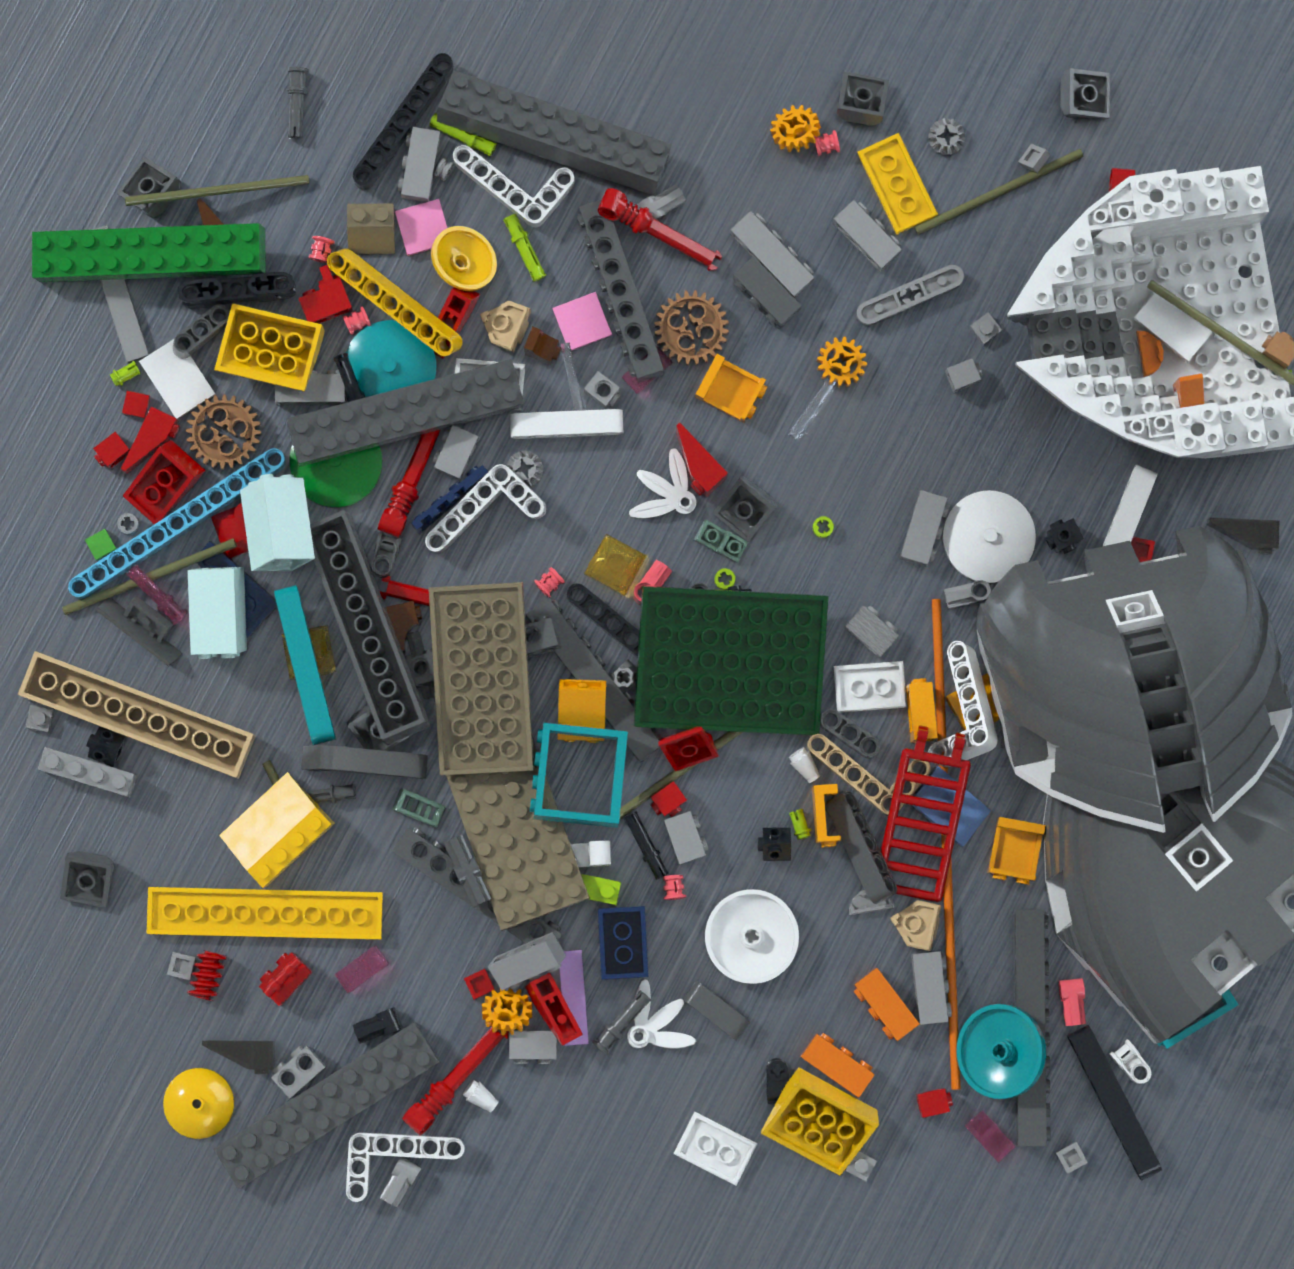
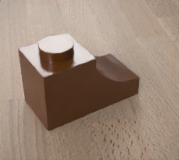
M532 326L524 346V352L526 356L551 365L553 360L557 361L562 348L558 347L559 340Z
M414 601L386 607L403 653L406 652L407 635L414 627L420 626L418 620L423 619L420 606H415Z

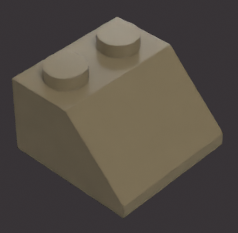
M347 204L348 249L357 255L395 254L394 204Z

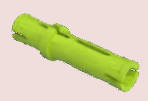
M434 113L429 126L467 144L471 149L474 148L489 157L492 156L497 145L496 143L481 136L437 122L438 113Z
M512 214L503 219L512 237L511 242L512 244L515 243L533 282L547 276L529 242L527 231H524L519 222L517 214Z

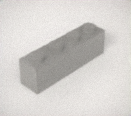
M750 211L730 230V235L796 298L813 282V270L806 263L802 265L796 259L798 257L796 252L789 246L786 248L780 242L782 238L776 231H769L765 226L766 221L758 213L754 215Z
M44 747L38 770L130 798L138 776Z

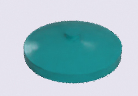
M395 320L379 321L365 327L353 338L346 351L360 390L364 392L366 397L436 378L437 361L434 350Z
M1008 1004L985 1006L967 1019L959 1033L956 1051L958 1065L967 1083L978 1093L994 1099L1014 1098L1031 1089L1041 1076L1046 1060L1045 1039L1038 1023L1023 1009Z

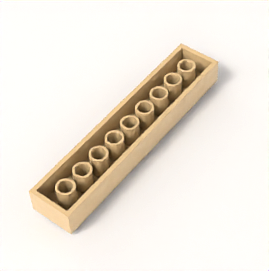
M36 651L33 654L18 695L237 779L240 778L256 737L247 731Z

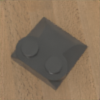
M1074 68L1066 69L1061 78L1060 107L1062 113L1068 118L1109 119L1110 73Z
M844 72L837 108L838 116L845 121L870 126L882 122L889 80Z
M144 157L117 194L125 199L128 196L178 191L180 189V180ZM172 201L134 206L145 212L149 217L156 218L163 214Z
M740 477L713 511V514L749 542L774 512L777 504L771 496L754 482Z
M369 705L357 711L346 722L364 749L389 751L410 737L407 736L391 744L385 743L381 739Z
M86 852L67 853L60 899L106 908L111 877L114 871V861L106 856Z

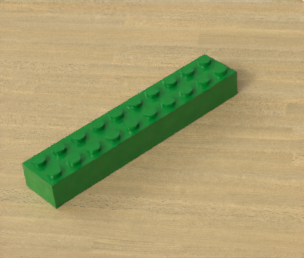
M259 223L32 232V278L38 282L229 276L266 273L265 228Z

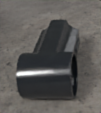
M396 1008L387 1009L375 1014V1017L354 1024L353 1028L359 1044L381 1035L386 1036L402 1030L403 1027Z

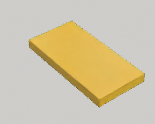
M899 133L857 152L896 235L938 216Z

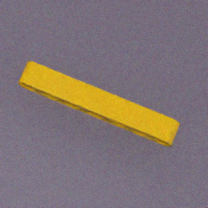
M344 248L328 256L327 264L331 271L441 356H448L461 349L462 338L457 332L353 251ZM339 256L343 258V265L339 261ZM357 270L361 272V279L357 275ZM375 284L379 287V293L375 290ZM392 298L396 299L397 307L393 304ZM410 312L414 313L415 321L411 318ZM428 325L432 327L433 335L428 331ZM446 339L451 343V349L446 345Z

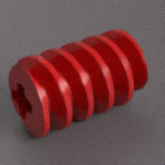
M203 950L205 953L197 954V957L202 962L194 964L195 967L200 969V972H192V975L198 980L190 981V985L195 990H189L187 993L190 996L213 1001L210 997L217 996L218 993L212 988L220 986L214 979L222 978V974L217 969H224L225 967L219 960H226L227 956Z

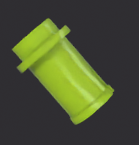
M132 361V363L117 371L115 369L112 370L113 373L109 375L117 387L118 385L123 386L124 382L141 373L136 363Z
M799 809L796 812H790L789 816L791 817L795 830L794 836L797 837V840L810 837L812 830L808 828L804 810Z

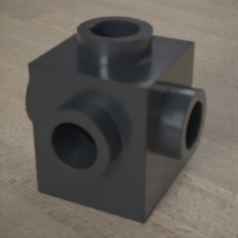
M1074 518L1063 522L1061 519L1049 525L1051 529L1046 532L1048 537L1045 538L1051 550L1054 549L1056 553L1063 551L1064 554L1076 549L1075 544L1084 539ZM1060 534H1063L1066 537V539H1062L1060 537Z
M99 727L95 735L91 734L86 745V747H89L88 758L114 767L122 753L126 736Z
M762 828V837H758V851H762L763 861H791V828Z

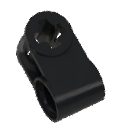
M780 1058L771 1059L766 1066L768 1104H776L786 1083L789 1081L788 1067L784 1060ZM775 1064H779L780 1068H784L779 1072V1075H775L774 1071H771V1069L775 1068Z

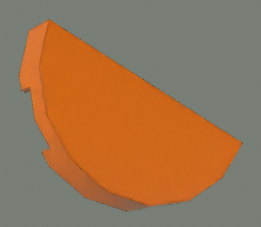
M1136 331L1143 377H1147L1159 369L1163 361L1164 350L1161 342L1155 336L1146 331Z

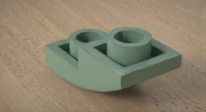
M704 520L694 539L696 542L737 563L749 543L708 520Z

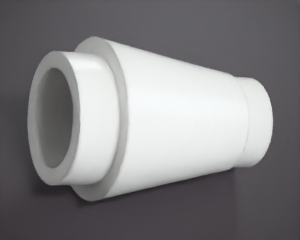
M804 747L789 757L791 760L790 764L809 783L821 776L810 751H806Z
M473 1080L463 1092L466 1101L490 1113L499 1102L480 1081L476 1082Z

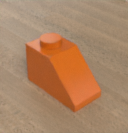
M1202 373L1179 377L1174 382L1175 396L1178 395L1180 408L1204 404Z

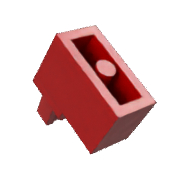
M328 265L319 268L323 280L318 281L320 290H308L302 293L303 297L298 298L309 322L321 324L353 311L340 277L337 274L332 276Z

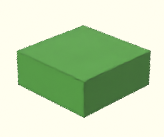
M106 529L85 539L96 561L117 549Z

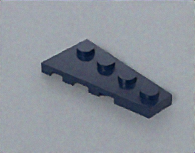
M483 465L479 468L477 466L473 467L466 474L468 476L461 483L457 481L449 488V492L445 496L437 498L430 508L414 518L411 524L419 535L468 494L489 471Z
M209 541L201 551L213 547L215 544ZM224 552L198 562L200 568L240 567ZM244 571L246 637L249 638L277 607V603L274 597Z

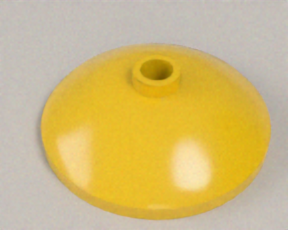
M464 226L449 227L443 230L432 244L431 258L434 268L439 276L454 288L464 291H475L485 287L493 279L497 268L495 252L489 241L474 229Z
M205 1068L189 1069L177 1075L168 1085L163 1100L164 1113L172 1128L181 1135L193 1139L208 1138L219 1133L230 1121L234 1110L233 1092L228 1082L217 1072ZM195 1099L201 1101L200 1108H195L193 1106V1101Z

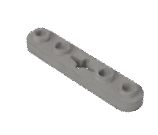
M948 265L863 302L857 308V319L861 324L869 326L959 287L963 282L964 273L957 265ZM909 289L911 292L921 290V292L914 296L913 301L909 298L899 301L900 298L906 295V290Z

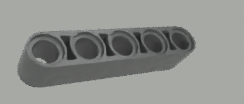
M845 791L828 800L826 803L828 812L839 836H841V840L871 902L877 904L897 893L895 881L852 792Z

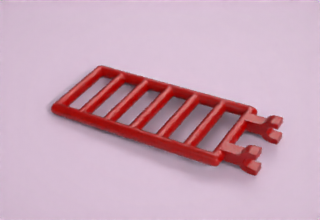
M919 725L914 750L905 748L901 753L881 853L889 870L937 879L934 892L896 885V894L940 902L944 893L971 762L961 759L966 739L965 734H955L951 757L924 752L928 727ZM910 758L961 768L958 782L907 772ZM905 781L955 790L954 802L951 804L903 794ZM900 803L951 813L949 825L946 826L898 816ZM898 825L946 835L944 848L893 838L895 826ZM891 847L942 857L939 870L890 861L888 859Z

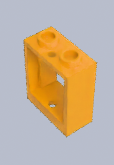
M926 678L913 679L911 684L906 686L911 743L916 742L919 725L928 727L926 741H934L938 737L933 683L927 682Z

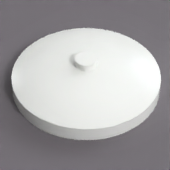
M980 491L966 496L952 508L944 523L942 541L945 554L955 570L972 581L984 580L991 584L998 583L1014 565L1029 562L1035 547L1036 533L1029 512L1018 500L998 491Z
M742 890L724 898L711 912L705 929L706 949L713 964L727 977L742 983H762L780 975L794 959L799 943L798 925L790 908L777 896L762 890Z

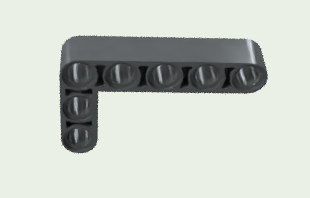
M331 745L303 746L301 770L343 771L426 779L428 755Z

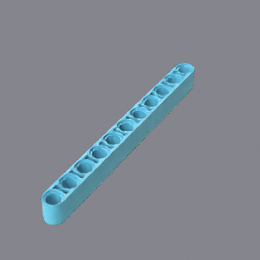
M276 448L261 454L72 578L68 584L69 592L78 599L94 594L241 497L240 490L232 491L230 489L233 481L240 480L242 482L241 489L248 486L249 482L260 479V477H250V471L255 467L261 468V475L273 474L274 476L282 471L286 466L285 455ZM273 455L281 456V462L276 466L269 464V459ZM215 493L223 495L222 501L218 504L211 502V497ZM197 505L202 506L203 513L198 517L192 516L191 511L193 507ZM175 519H183L184 524L181 529L175 530L172 528V523ZM157 531L164 533V538L161 542L153 541V534ZM137 544H143L145 547L141 555H134L133 548ZM119 556L124 557L125 564L121 568H115L114 560ZM99 569L105 570L104 579L96 581L94 578L95 572ZM79 582H84L86 585L85 591L77 594L75 592V585Z

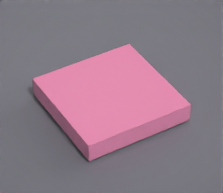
M439 199L395 211L407 256L431 250L435 238L443 230L447 229Z
M596 292L552 308L569 352L612 336Z

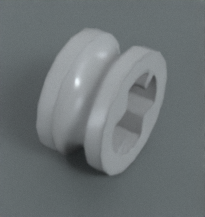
M443 158L437 166L434 176H441L442 180L445 181L451 173L454 163H448L447 159Z
M130 513L121 515L117 522L119 530L126 535L136 533L140 525L137 517ZM126 518H130L135 523L134 527L131 526V530H127L125 526H122L123 521L126 522Z

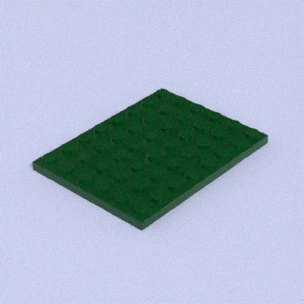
M642 586L634 727L691 729L699 726L704 730L800 735L819 734L829 596Z

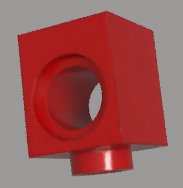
M116 432L93 448L97 453L94 458L102 467L107 465L109 469H112L125 459L130 450Z
M945 1088L916 1094L922 1118L950 1112L949 1107L953 1106L950 1092L946 1093Z

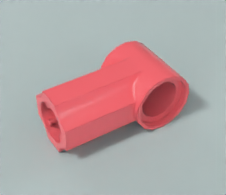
M656 560L641 582L636 585L634 589L635 602L641 605L642 598L638 596V591L642 589V586L662 587L673 571L664 563Z
M1083 978L1060 980L1059 995L1061 1002H1063L1065 1026L1086 1024Z

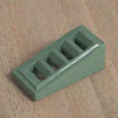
M400 789L392 810L437 828L446 806L406 789ZM408 796L410 798L405 809H403L401 807L403 805L405 797ZM418 800L414 813L410 812L414 801ZM425 803L428 805L422 817L419 814L421 812L423 804ZM432 807H435L436 811L433 815L432 820H429L428 817L431 812Z

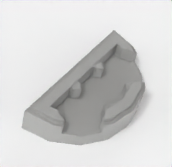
M865 890L853 897L849 905V915L892 909L895 906L890 897L874 904L868 898Z

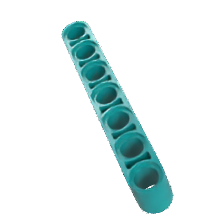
M294 585L275 590L274 595L312 744L317 745L336 740L298 587Z

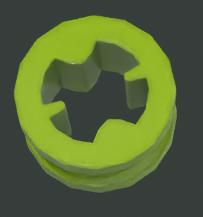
M821 516L814 521L813 532L817 537L826 538L832 534L834 524L830 518ZM823 521L827 522V528L830 530L827 533L825 531L820 533L818 531L819 526L817 525L819 522L821 524Z
M724 568L716 573L715 584L719 589L728 590V587L734 586L735 575L730 569ZM722 573H725L726 576H731L732 581L729 580V585H724L723 582L719 583L718 577L721 578Z

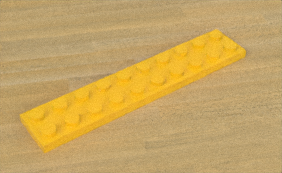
M148 887L147 934L382 940L383 892Z

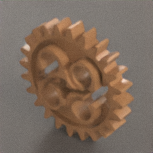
M686 290L683 298L676 293V301L668 298L669 306L661 305L664 314H656V317L661 321L654 322V326L660 328V330L654 332L655 336H661L657 344H665L662 352L664 353L669 350V359L675 355L678 356V364L682 359H686V366L689 365L690 360H694L697 366L700 358L707 363V355L715 358L714 350L722 351L719 342H727V339L722 335L729 334V330L723 328V326L729 324L728 320H722L726 315V311H718L721 308V304L719 303L714 306V297L707 301L705 292L701 297H698L697 290L694 291L693 296H689ZM687 301H689V313L694 308H700L704 312L701 318H695L689 314L691 325H697L695 334L698 340L701 339L700 332L703 329H710L713 332V336L710 339H703V345L710 349L700 348L696 355H694L695 344H692L689 348H682L679 345V341L682 338H688L694 342L692 331H686L688 322L685 316L682 317L683 324L680 327H673L670 324V320L673 317H680V311L674 307L683 308Z
M226 394L223 395L220 401L214 395V402L212 403L206 398L205 407L200 404L197 405L200 410L199 413L191 412L195 420L187 421L192 426V428L186 429L188 434H192V437H189L187 442L194 443L190 450H198L195 456L197 459L204 456V465L212 461L211 466L213 469L216 468L218 463L222 470L225 469L226 464H229L234 469V462L236 461L242 466L243 457L247 460L251 459L248 455L249 451L257 452L253 444L261 443L255 438L262 435L261 431L255 429L261 426V423L253 421L257 418V413L249 414L252 406L249 405L244 408L245 401L243 399L237 404L236 396L234 395L230 401H228ZM218 411L226 412V418L221 422L214 421V424L223 430L227 427V431L236 438L238 435L234 432L235 425L238 423L246 425L245 431L240 436L243 440L249 438L250 440L243 443V452H241L237 444H234L232 452L223 453L222 446L227 442L234 443V441L226 435L221 437L220 432L213 427L210 428L214 432L213 439L207 442L202 440V435L208 428L206 425H197L205 421V412H207L211 420H214V416Z

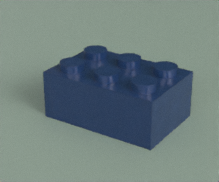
M645 906L598 909L601 980L649 977Z

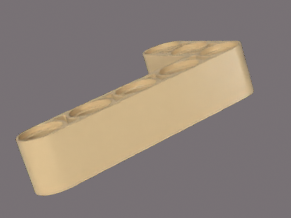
M815 734L810 737L807 742V749L811 755L882 814L888 816L889 811L884 808L883 803L885 799H892L895 782L888 789L824 735ZM814 739L823 741L824 749L822 751L813 750L811 742ZM832 754L841 756L842 763L840 766L831 765L829 758ZM916 759L908 766L907 772L914 773V764L922 763L926 768L924 775L927 776L931 770L929 762ZM850 769H857L859 771L860 778L858 781H851L848 778L847 773ZM907 781L910 783L911 790L909 793L903 794L912 796L921 784ZM871 783L877 786L878 793L876 796H869L866 793L865 788L867 784ZM900 803L899 810L902 808L904 803Z

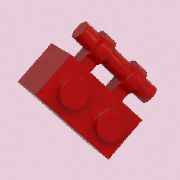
M293 952L289 955L284 953L276 962L279 966L273 972L268 970L260 978L262 983L259 987L278 1006H281L313 973Z

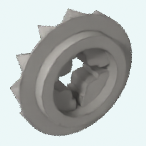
M943 118L932 125L928 139L931 147L937 153L951 155L962 148L965 142V132L962 125L954 119ZM945 128H947L949 134L954 135V137L950 138L949 145H947L945 138L940 137V135L944 134Z
M518 451L510 457L506 465L529 487L537 484L543 474V464L540 458L530 451ZM521 460H523L526 466L534 465V467L528 470L529 478H526L523 472H515L521 468Z

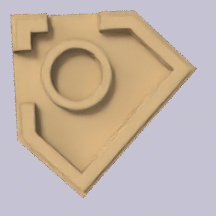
M507 301L495 309L481 313L480 316L491 343L514 352L517 344L522 342L529 325L527 320L532 310L512 301Z
M917 900L909 907L890 917L907 946L927 951L932 950L933 941L936 939L940 922L941 905Z

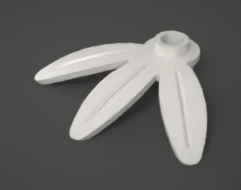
M673 448L669 453V468L674 486L652 472L644 470L637 472V476L643 484L666 499L644 502L629 511L631 517L650 518L666 514L674 509L681 514H688L695 509L696 498L691 492L687 491V470L684 460L677 449ZM682 498L689 500L688 506L681 505Z
M644 979L641 981L636 995L641 990L651 999L649 982ZM678 999L665 1005L648 1020L650 1001L634 1019L635 1026L631 1027L627 1033L628 1043L638 1049L645 1047L648 1043L670 1049L685 1048L696 1043L694 1037L686 1034L657 1032L678 1015L684 1006L683 999ZM641 1034L643 1039L641 1041L635 1040L634 1035Z

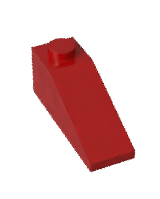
M452 288L438 318L459 334L481 294L475 291ZM446 339V345L448 348H451V343ZM435 352V355L439 356L442 359L445 358V356H441Z
M151 406L121 470L128 474L153 455L159 446L170 441L171 437L175 438L180 428L177 425L179 421L175 417Z
M547 973L525 986L535 1008L562 1046L583 1035L551 973Z

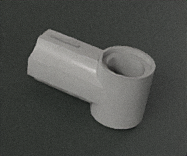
M675 184L656 196L652 195L638 204V208H649L653 218L660 221L666 216V213L685 203L686 199L680 188Z
M977 580L973 583L944 589L948 609L985 602L991 593L990 585L984 580ZM981 585L985 587L987 594L984 597H977L973 589Z
M627 660L613 673L615 675L614 683L618 687L626 686L631 690L636 685L637 668Z
M401 1157L392 1171V1177L380 1198L398 1207L409 1186L413 1185L422 1168Z

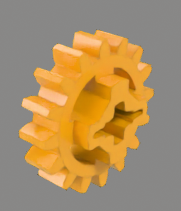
M791 105L790 111H787L785 108L782 109L784 114H776L777 121H771L773 128L770 129L775 145L778 144L781 150L786 147L788 152H791L793 148L800 152V147L803 146L809 149L808 143L815 144L816 140L814 137L820 136L819 129L821 125L817 114L813 113L811 108L805 111L803 105L799 109H795L794 105Z
M835 337L833 344L827 341L825 343L826 349H820L819 353L822 356L817 357L816 362L822 364L818 366L817 370L824 371L821 378L825 379L828 377L830 379L829 385L835 381L838 388L844 382L847 387H850L851 380L857 383L859 381L857 375H864L865 372L861 368H866L867 362L862 361L866 358V353L860 354L862 346L855 347L854 339L848 343L846 337H843L841 342ZM833 351L834 357L827 361L828 354ZM839 358H841L842 361H846L845 366H842L841 363H837ZM857 363L855 371L850 374V366ZM831 371L838 373L840 376L835 375Z
M510 987L508 991L500 989L499 993L492 990V997L486 996L485 1003H482V1020H485L486 1027L492 1026V1032L494 1033L498 1029L501 1030V1035H504L506 1031L514 1035L515 1029L522 1032L523 1025L528 1026L529 1019L532 1018V1002H529L528 995L522 996L521 989L513 992V989Z

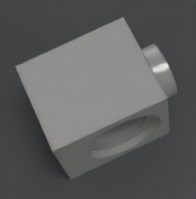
M973 358L951 366L945 371L953 393L978 384L981 381L980 376L983 375L979 363H974Z
M599 371L584 388V393L605 409L609 405L613 407L621 397L618 394L620 387ZM607 386L611 392L608 396L602 397L597 393L598 388Z

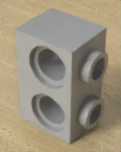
M299 1046L290 1054L292 1059L287 1064L281 1062L272 1070L275 1074L271 1078L289 1099L294 1097L327 1067L309 1046H306L304 1049ZM303 1056H309L312 1059L313 1063L310 1069H303L301 1067L300 1060ZM287 1071L292 1072L295 1076V1081L292 1085H286L282 1080L283 1074Z

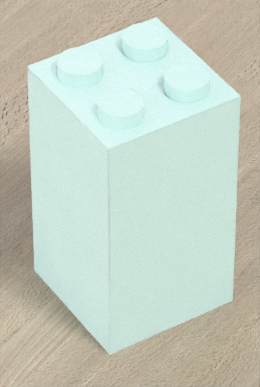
M273 474L261 475L257 481L249 482L247 487L240 490L251 571H293L315 559L303 478H294L292 474L274 477Z
M244 567L197 568L188 570L191 655L198 654V659L217 657V654H221V658L240 656V652L247 651Z

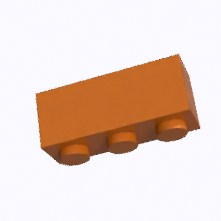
M878 968L873 969L854 984L856 988L853 991L861 1002L865 1000L871 1007L868 1009V1012L875 1021L880 1019L885 1027L882 1030L889 1040L892 1038L896 1041L900 1040L920 1024Z
M822 1033L821 1036L815 1034L800 1057L859 1098L875 1075L871 1072L873 1067L863 1060L860 1063L852 1059L854 1054L843 1046L840 1050L832 1045L834 1040L825 1033Z

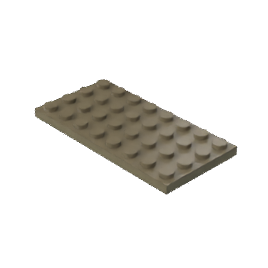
M523 582L429 587L440 775L534 770Z
M533 741V758L535 762V753L537 752V749ZM534 766V770L446 775L476 862L483 875V882L490 893V901L501 931L590 899L563 822L533 819L534 812H530L531 798H536V789H532L533 775H538L539 766ZM545 775L542 809L558 810Z

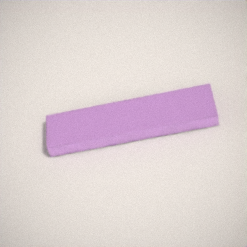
M582 950L564 951L566 957L561 962L562 966L560 967L561 994L583 1033L582 1036L565 1044V1046L589 1044Z

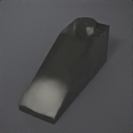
M1211 517L1207 519L1206 525L1251 550H1258V554H1272V551L1279 549L1280 521Z
M202 1041V1046L247 1069H254V1074H269V1070L274 1069L275 1041Z

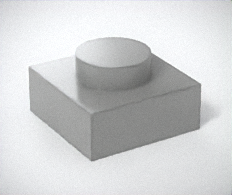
M1031 144L1018 162L1022 167L1038 173L1051 154L1046 149Z
M989 312L970 325V329L983 345L1002 332V329Z
M30 705L25 728L49 733L54 710Z
M173 952L167 975L191 980L196 957Z
M1077 1142L1055 1152L1066 1174L1088 1163Z
M859 1151L845 1171L867 1181L877 1160Z

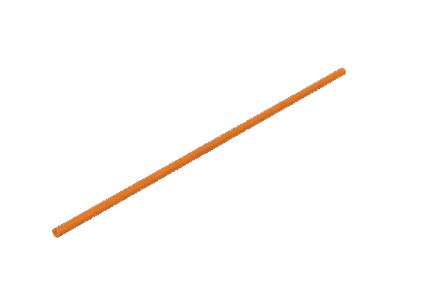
M932 599L937 741L947 738L941 599ZM938 765L948 774V767ZM941 834L942 848H944L946 835ZM950 860L943 894L946 966L949 984L948 1003L951 1004L952 1017H948L951 1090L961 1089L956 1052L959 1033L952 861Z

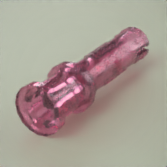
M137 564L126 573L157 604V610L159 612L162 611L171 620L173 626L180 622L188 613L186 609H182L174 601L172 595H166Z

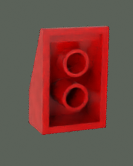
M678 423L676 425V434L690 481L692 482L691 488L699 496L703 494L707 498L727 479L728 473L681 423Z
M170 440L159 446L123 494V497L155 525L168 516L194 487L206 470L175 442Z

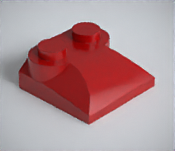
M242 503L211 516L220 543L233 538L236 541L237 547L224 552L232 559L249 552Z
M699 726L665 737L658 742L659 747L675 771L719 757L712 735L705 732Z

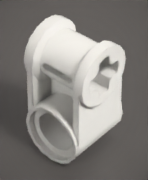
M1128 1039L1125 1040V1044L1116 1052L1109 1053L1113 1061L1125 1072L1132 1082L1142 1084L1151 1078L1150 1067ZM1127 1051H1129L1127 1055L1121 1058V1056H1123ZM1138 1066L1143 1067L1146 1071V1076L1142 1080H1138L1134 1076V1070Z

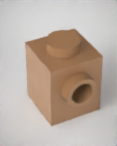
M1277 331L1273 337L1268 335L1261 346L1264 348L1262 354L1285 369L1294 358L1293 337L1285 332L1279 333Z

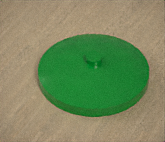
M292 445L289 465L294 478H303L306 498L320 506L345 508L362 501L374 490L381 476L383 459L381 448L377 446L298 467Z

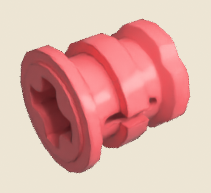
M835 130L830 135L824 133L821 137H814L818 156H821L824 152L830 154L833 150L840 153L838 136Z
M312 236L315 242L311 245L312 254H309L308 258L316 262L327 263V257L331 254L332 250L330 245H333L335 241L322 236Z
M363 306L360 307V311L357 313L354 311L348 317L346 315L342 316L351 335L356 330L361 331L363 327L371 326Z
M552 567L549 568L547 574L544 573L541 576V580H534L536 586L548 598L551 597V591H556L559 584L565 583L564 579Z
M683 875L663 876V881H665L663 889L666 891V896L663 897V900L686 898V895L682 894L684 884L681 883Z

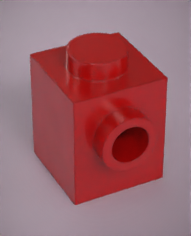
M673 781L651 797L653 802L650 806L657 816L662 814L664 817L669 815L672 818L682 810L680 806L687 799Z

